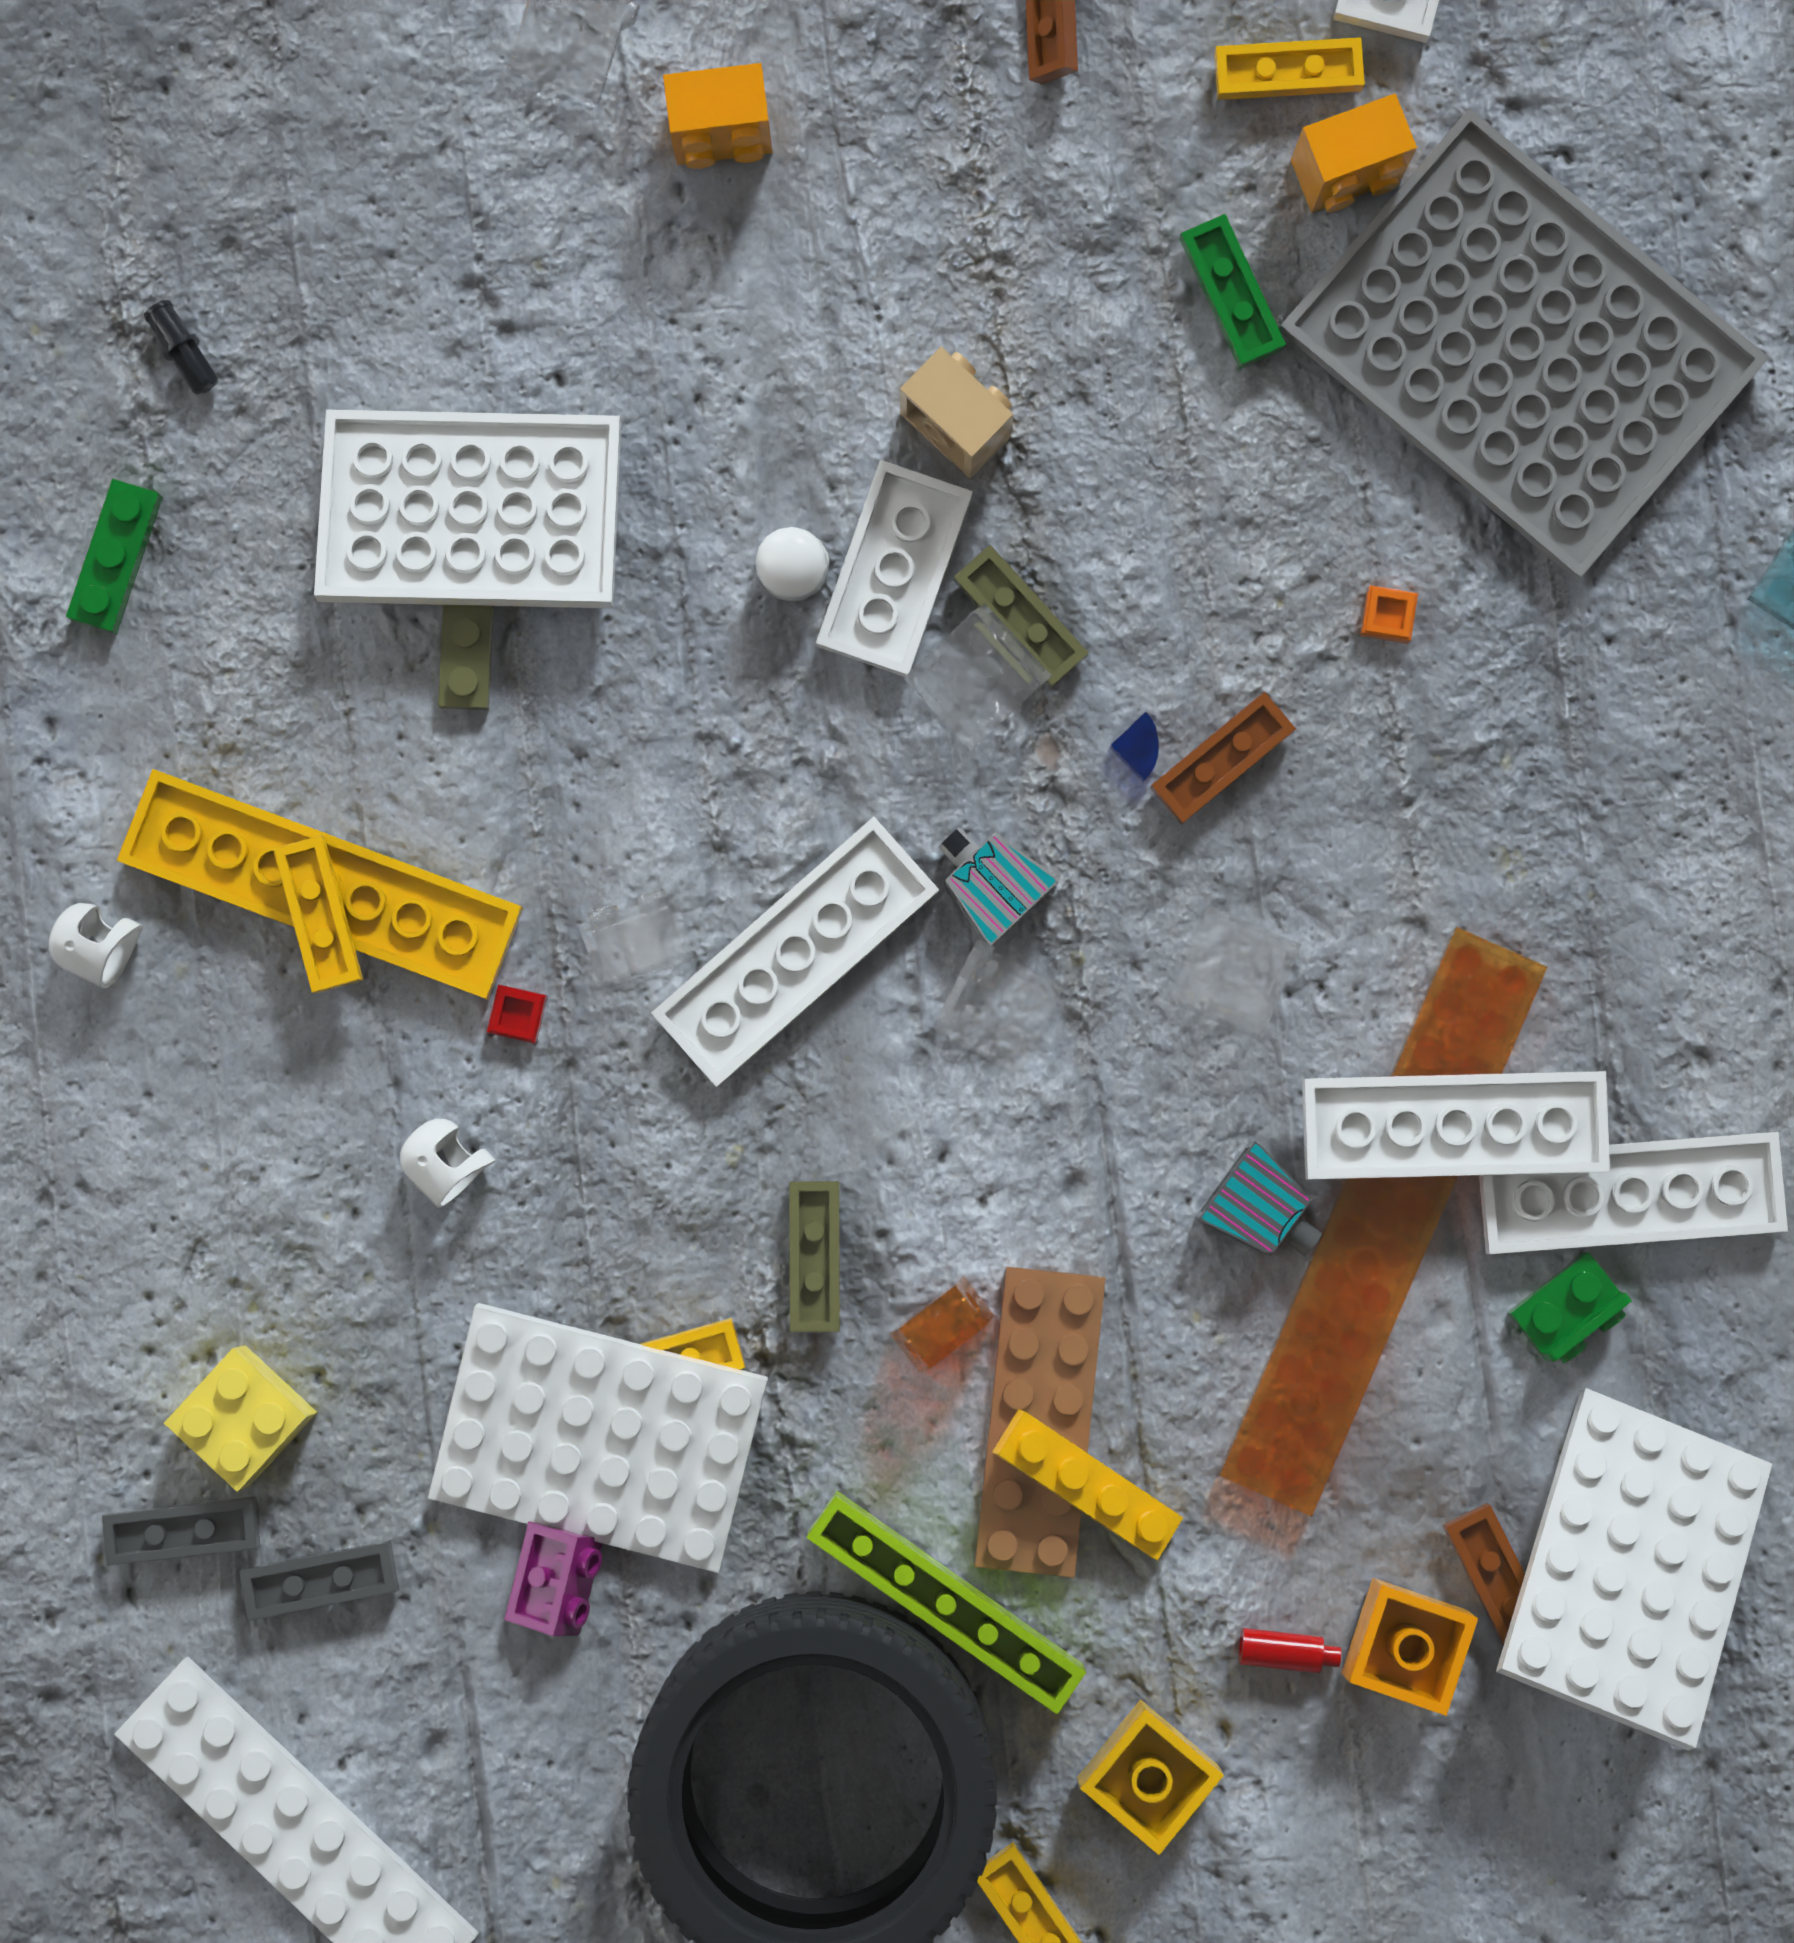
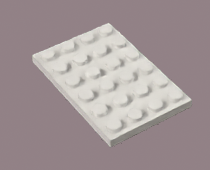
M326 410L314 586L315 599L317 602L613 608L621 441L620 416Z
M477 1303L474 1306L428 1499L526 1524L530 1521L580 1535L595 1537L594 1541L719 1573L768 1377Z
M1585 1388L1582 1390L1576 1402L1496 1672L1688 1751L1696 1748L1772 1463Z

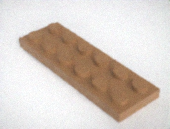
M1006 1266L975 1567L1075 1578L1081 1511L992 1453L1016 1412L1020 1409L1088 1453L1106 1277Z

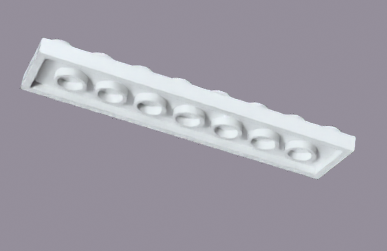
M189 1657L180 1662L114 1734L333 1943H471L479 1932Z

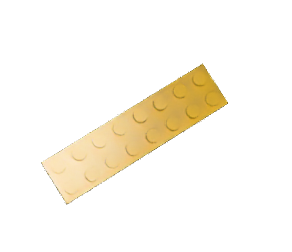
M152 769L116 861L294 927L273 849L322 835L327 843L356 951L489 1000L524 909L522 906Z

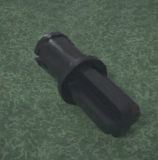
M163 300L152 305L144 313V318L151 325L164 346V357L167 361L174 362L193 393L197 395L209 392L218 383V377L198 347L199 338L196 334L189 333L174 310L170 300Z

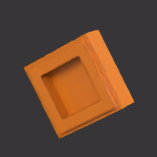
M1370 585L1367 588L1360 636L1409 644L1412 637L1418 593Z

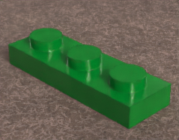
M1226 214L1182 232L1179 240L1239 369L1283 351L1286 343Z
M112 478L66 614L69 620L117 635L163 499L159 493Z

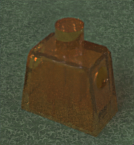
M962 1276L889 1332V1334L920 1373L931 1369L983 1329L994 1314L965 1276Z

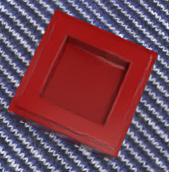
M498 984L487 1033L537 1044L548 996Z

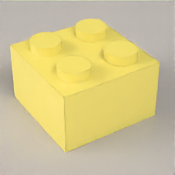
M244 1345L232 1348L164 1424L238 1492L250 1487L318 1412Z

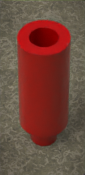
M1242 1628L1239 1640L1238 1661L1239 1665L1320 1674L1322 1666L1340 1667L1341 1647L1324 1645V1639L1321 1636Z

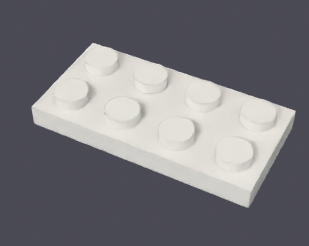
M880 460L817 637L816 647L909 678L973 491Z

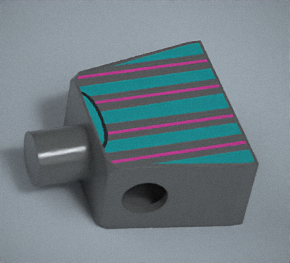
M1256 1141L1248 1143L1195 1216L1201 1223L1270 1256L1281 1242L1284 1241L1306 1257L1322 1235L1321 1231L1300 1217L1312 1200L1310 1195Z

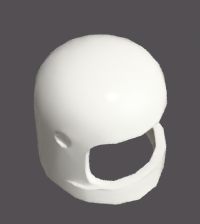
M795 527L778 529L766 536L758 547L755 559L757 576L765 589L776 598L789 602L803 601L815 595L825 583L830 562L829 554L822 542L810 532Z
M78 903L67 908L56 920L49 936V952L53 961L65 971L101 988H108L122 974L139 940L143 925L129 918H123L112 928L102 920L99 906ZM93 936L98 941V943L89 940L90 937Z
M447 1119L430 1120L418 1127L408 1137L400 1152V1166L403 1173L437 1208H442L451 1202L487 1166L496 1161L485 1148L480 1149L473 1155L468 1153L458 1140L460 1127ZM443 1149L450 1167L436 1154L439 1150Z

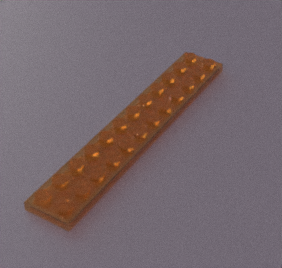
M1458 927L1453 928L1389 1077L1502 1074L1548 967ZM1458 1176L1345 1178L1324 1226L1322 1235L1314 1249L1219 1469V1476L1312 1517Z

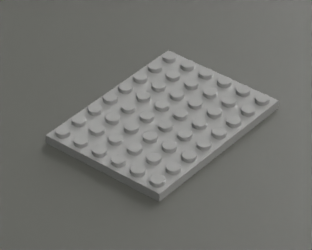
M1471 108L1457 121L1279 328L1284 336L1576 581L1584 575L1769 359L1765 353Z

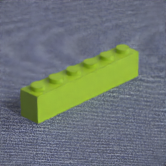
M836 1490L809 1529L807 1539L1058 1715L1086 1674L1082 1662Z

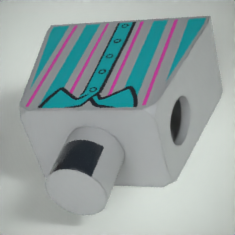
M958 827L938 847L957 867L945 880L944 885L989 950L1048 895L1059 882L1052 873L997 833L991 835L978 847Z

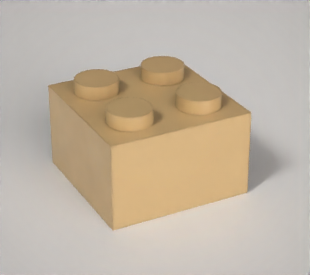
M941 346L900 388V414L967 478L971 479L1010 439L1013 413L1010 411L1012 404L996 387L991 385L986 389L974 377L976 370L963 355L958 352L950 355Z

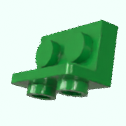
M1584 1252L1507 1313L1544 1360L1555 1362L1560 1359L1563 1363H1566L1587 1347L1584 1339L1599 1328L1602 1332H1605L1618 1324L1626 1316L1623 1308L1631 1303L1632 1300L1626 1292L1618 1290L1589 1252Z

